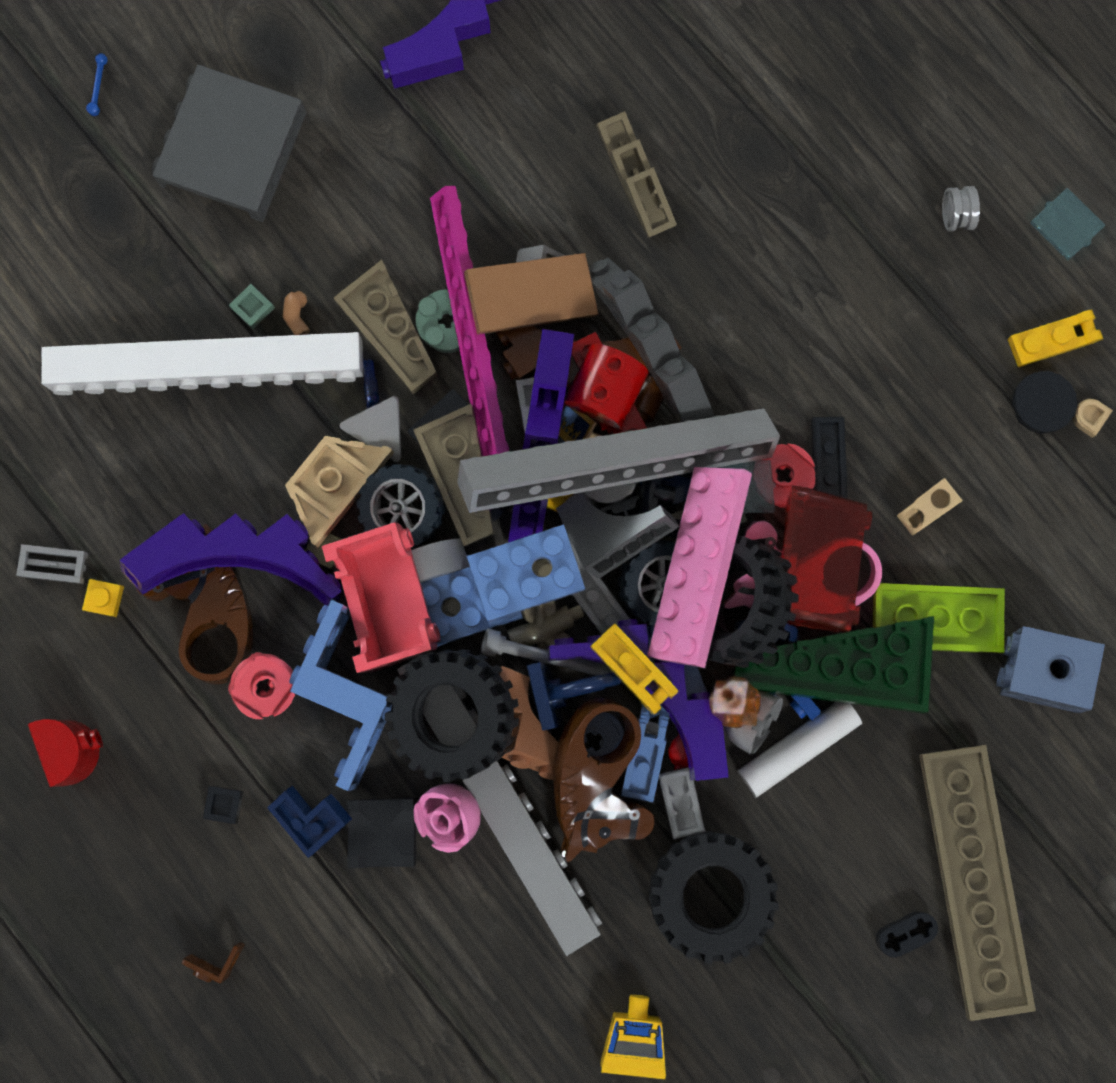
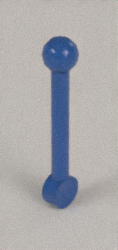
M102 53L97 54L95 57L97 69L92 99L86 106V110L91 116H96L100 112L97 102L103 67L108 62L107 56Z

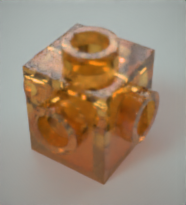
M729 677L728 681H716L715 691L711 693L709 701L712 714L727 727L757 726V714L761 708L760 693L747 679L741 677Z

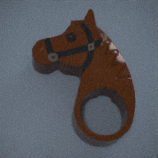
M207 524L203 526L206 535L212 531ZM213 567L191 571L164 581L142 595L151 601H161L168 596H173L179 601L190 602V608L179 643V657L186 671L195 678L208 684L230 682L236 667L242 661L249 658L253 645L251 610L245 591L233 567ZM217 625H226L234 633L238 643V652L234 662L223 672L217 674L201 673L195 667L192 659V648L196 639L208 629L216 628Z
M595 698L583 703L566 724L558 743L554 762V799L558 821L564 834L561 855L565 857L567 862H570L582 850L597 853L598 848L603 847L612 840L643 839L652 832L654 827V816L643 805L633 800L624 802L611 792L612 787L637 753L641 742V728L635 715L611 699ZM602 712H619L625 727L620 745L607 755H591L587 757L588 752L584 745V733L589 722Z

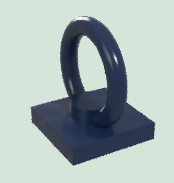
M539 662L527 665L542 731L564 726L560 708L567 706V698L611 688L622 682L615 673H608L563 684L561 678L553 679L549 664Z

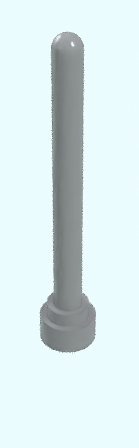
M488 628L485 631L481 645V654L495 657L496 654L502 655V653H507L595 676L614 673L606 665L581 658L548 661L547 650L506 640V636H502L500 631Z

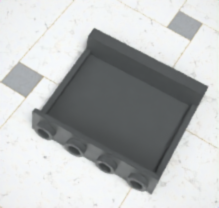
M197 65L194 74H191L187 80V92L183 102L180 101L176 107L174 124L171 129L167 130L164 136L162 153L153 163L152 176L161 188L165 189L166 184L247 211L252 219L263 222L307 112L301 99Z

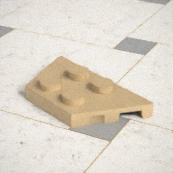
M324 436L285 486L296 505V510L306 527L313 545L318 548L361 495L359 492L362 485H366L368 482L366 479L371 474L377 473L378 469L382 468L394 454L391 448L387 446L365 445L364 442L352 440L347 442L342 441L340 438Z

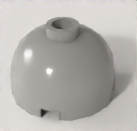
M748 689L741 691L737 697L731 695L722 709V712L726 714L724 729L730 741L743 751L754 754L769 735L770 730L768 728L772 720H777L783 706V699L775 693Z

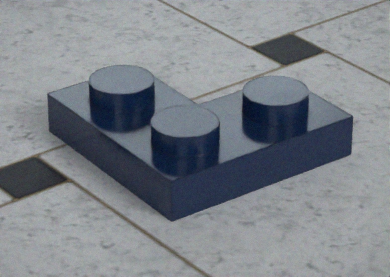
M293 785L267 807L307 858L315 854L352 820L332 794L324 798L312 810Z

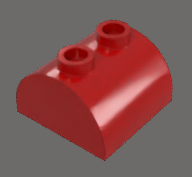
M592 344L564 399V405L621 431L649 372L638 360L618 349L603 344Z
M42 719L28 724L50 787L74 785L86 779L93 772L99 759V748L103 747V741L97 729L91 730L85 724L73 720Z

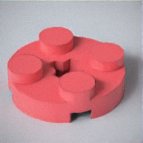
M795 444L777 445L772 458L756 460L753 464L752 484L756 493L765 502L780 508H787L800 503L811 493L815 485L816 477L813 459L803 448ZM779 468L783 471L785 468H788L791 471L788 475L791 481L789 483L787 481L779 482L777 480L778 474L775 472L776 469Z
M260 652L253 653L234 670L228 685L229 694L236 707L246 716L253 719H263L262 717L271 715L275 717L283 713L295 697V693L290 692L293 685L289 683L293 670L283 659L276 655ZM269 679L267 684L270 686V689L267 692L262 690L259 694L256 693L257 683Z

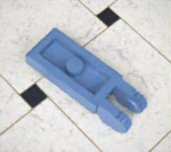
M642 707L639 717L641 742L637 753L626 768L621 796L653 802L667 741L665 734L669 712H661L658 719L657 735L645 733L650 713L647 708Z

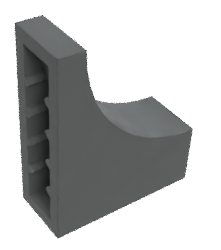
M584 492L569 497L565 503L556 508L583 568L598 579L679 527L674 516L661 505L639 515L615 516L601 511L598 504Z

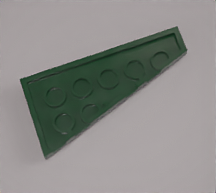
M934 616L776 646L778 650L774 654L763 653L764 662L760 664L749 662V667L747 668L734 666L731 687L925 714L929 710Z

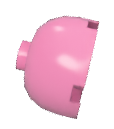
M446 783L431 788L420 797V800L413 809L414 822L420 835L423 838L427 835L434 842L431 846L443 852L449 853L460 850L472 840L480 826L481 812L478 802L470 791L460 785Z

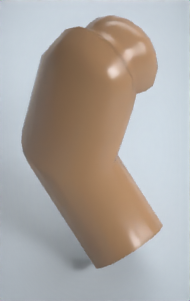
M301 291L290 292L284 299L282 317L294 335H307L310 332V329L300 317L301 308L305 307L307 303V297Z

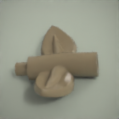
M556 600L521 611L524 619L529 623L508 629L507 633L513 642L529 646L537 644V648L547 650L549 646L555 645V639L570 638L564 631L573 627V621L584 617L580 605L568 609L565 605L557 609Z

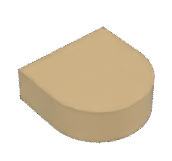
M1086 399L1077 404L1072 420L1078 429L1093 438L1100 431L1113 410L1098 400Z

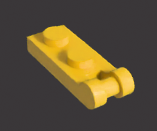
M1086 310L1077 315L1011 335L1008 338V342L1017 366H1025L1102 340V333L1100 330H1096L1093 322L1095 319L1093 310ZM1081 325L1084 335L1077 337L1074 327Z
M615 623L590 646L653 715L662 708L660 705L668 697L672 699L678 693L677 688ZM653 680L659 688L650 695L645 687Z

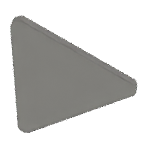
M392 396L340 423L341 430L364 442L366 445L376 447L387 446L391 448L394 454L390 459L394 462L400 461L399 399L396 396Z

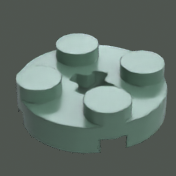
M448 289L433 292L419 303L416 313V327L422 341L439 352L453 353L460 351L454 321L451 322V328H445L444 324H438V321L445 314L453 317Z

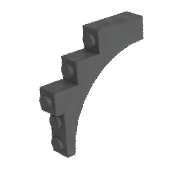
M609 258L593 263L589 268L593 291L607 306L636 348L664 397L675 422L681 423L688 420L693 421L714 417L715 415L696 368L681 355L669 324L655 313L642 280L630 270L624 272Z

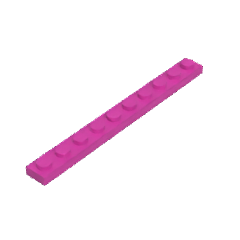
M444 186L430 197L469 401L474 408L481 455L500 454L509 451V445L505 439L502 424L503 415L499 409L497 399V384L493 378L490 363L491 354L487 348L485 333L477 334L464 275L466 269L473 268V262L469 256L467 232L463 226L461 215V202L458 199L456 186Z

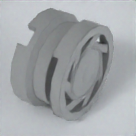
M964 186L962 190H959L957 187L945 190L942 214L947 231L952 232L962 227L964 230H975L977 227L980 203L975 186Z

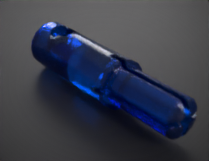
M371 359L363 361L366 409L380 403L374 362Z

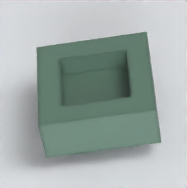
M252 284L229 304V307L252 329L275 309L273 304Z

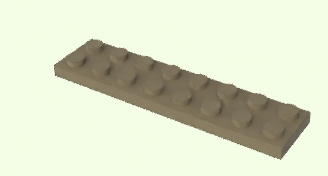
M977 745L919 754L966 1017L969 1021L1036 1011L987 746Z

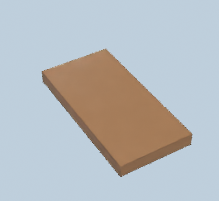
M586 253L472 268L464 271L477 334L589 318L598 315Z

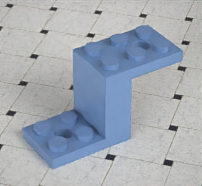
M564 525L469 555L467 559L470 567L421 583L431 621L437 624L440 632L441 641L437 642V647L486 631L487 628L492 629L523 619L521 614L523 610L585 590ZM538 559L548 560L552 564L551 573L546 577L536 576L532 570L535 561ZM451 598L458 600L461 605L459 613L452 617L446 616L442 610L444 602Z
M331 600L329 606L324 605L317 618V623L320 626L316 635H310L306 641L303 653L307 655L302 666L297 665L293 670L289 683L293 685L290 692L363 723L362 727L354 729L348 746L352 747L348 758L341 759L334 775L339 778L335 786L350 791L357 789L387 722L385 721V713L391 711L392 703L386 701L387 695L327 670V666L351 615L348 607Z

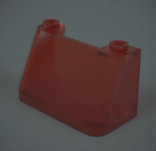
M792 485L786 500L785 512H787L784 522L785 530L781 558L789 560L792 565L787 573L797 577L798 583L791 586L792 592L799 594V601L791 604L790 612L796 614L795 621L788 620L786 624L843 633L849 632L852 625H858L860 617V606H856L855 602L864 531L870 530L872 511H867V504L807 487Z

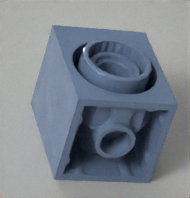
M1022 626L1013 632L1011 637L1007 636L1005 640L1003 655L1008 656L1005 667H1001L999 670L996 686L1001 687L1000 695L1074 713L1092 710L1105 644ZM1050 664L1057 667L1059 671L1058 678L1051 674Z

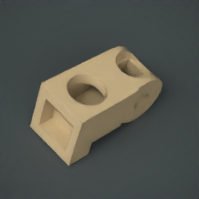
M944 478L896 516L913 536L963 500Z

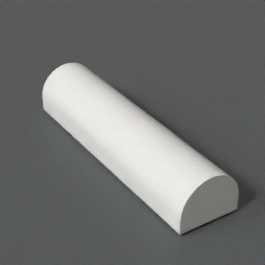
M834 702L821 711V714L812 721L808 720L738 769L737 772L754 797H759L859 727L862 721L850 703Z

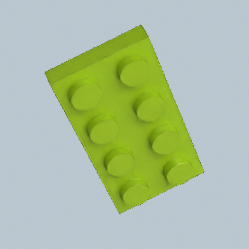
M880 583L878 589L873 594L874 628L934 616L932 651L1004 653L1005 589Z

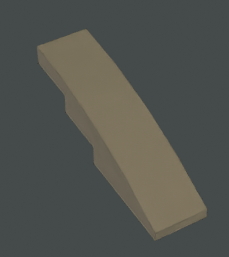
M624 111L597 123L596 128L647 237L649 238L676 226L677 223L655 169L650 167L640 139H636L626 112Z

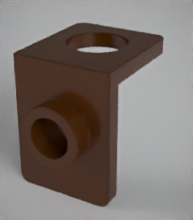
M239 942L233 947L222 970L192 954L185 957L181 964L194 970L193 975L205 982L214 980L221 984L228 979L245 944Z

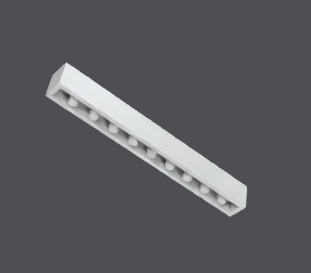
M358 332L42 347V385L51 390L55 395H72L75 390H84L85 393L101 394L104 393V389H116L118 392L129 393L135 392L136 388L148 387V390L164 391L167 390V386H179L181 389L192 390L199 388L198 385L211 384V387L227 388L230 387V383H242L243 386L256 387L260 386L261 382L274 381L276 385H290L293 383V380H305L306 383L319 384L323 383L324 379L336 378L338 382H353L356 380L355 377H364L363 343Z

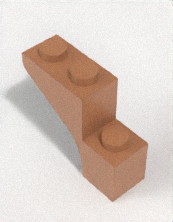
M501 666L500 668L503 671L499 675L504 682L511 681L513 685L509 689L511 698L518 699L519 704L518 707L514 708V717L519 718L518 726L513 728L511 734L515 738L512 744L503 751L505 754L502 758L511 761L510 764L514 767L521 769L530 768L539 772L541 777L554 780V762L558 742L548 730L542 731L540 721L531 710L528 699L530 677Z

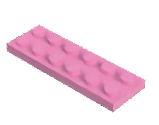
M694 467L647 657L705 668L749 489L751 472L745 469Z

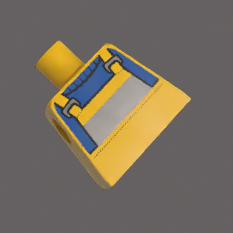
M630 995L628 1013H613L601 1057V1073L665 1079L662 1021L660 1017L648 1015L649 997Z

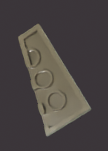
M382 260L333 298L412 394L416 393L437 376L436 370Z
M469 404L414 429V433L464 547L495 534L491 509L469 513L457 483L460 460L482 457L474 408L472 404Z

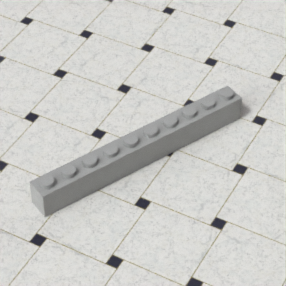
M764 408L752 411L747 410L740 413L717 415L711 418L688 420L676 424L659 425L635 431L630 430L623 433L460 460L457 483L468 511L472 513L693 472L694 467L718 468L772 458L780 435Z
M431 651L418 656L417 658L398 668V673L400 675H403L407 671L405 667H407L409 664L421 660L422 657L434 654V652ZM440 685L434 688L426 697L422 708L423 715L439 742L447 746H460L466 743L475 733L478 724V713L474 708L468 710L462 700L467 697L463 689L454 685ZM496 761L487 769L462 780L468 791L477 800L481 813L565 955L568 956L600 936L598 926L602 924V921L593 906L587 909L582 902L581 897L585 895L576 878L569 880L563 870L568 866L564 857H562L559 849L551 850L546 841L551 836L543 822L540 820L535 823L529 813L534 808L526 794L523 792L519 795L512 783L516 782L517 779L508 764L501 766L500 762Z

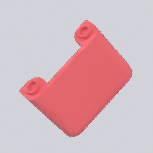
M396 522L322 546L326 562L334 561L337 570H339L334 572L336 579H341L356 632L357 640L353 641L354 647L361 648L360 654L352 657L357 673H372L437 649V642L441 641L438 626L435 622L432 623L412 555L411 547L414 546L412 534L408 528L404 529L401 524Z

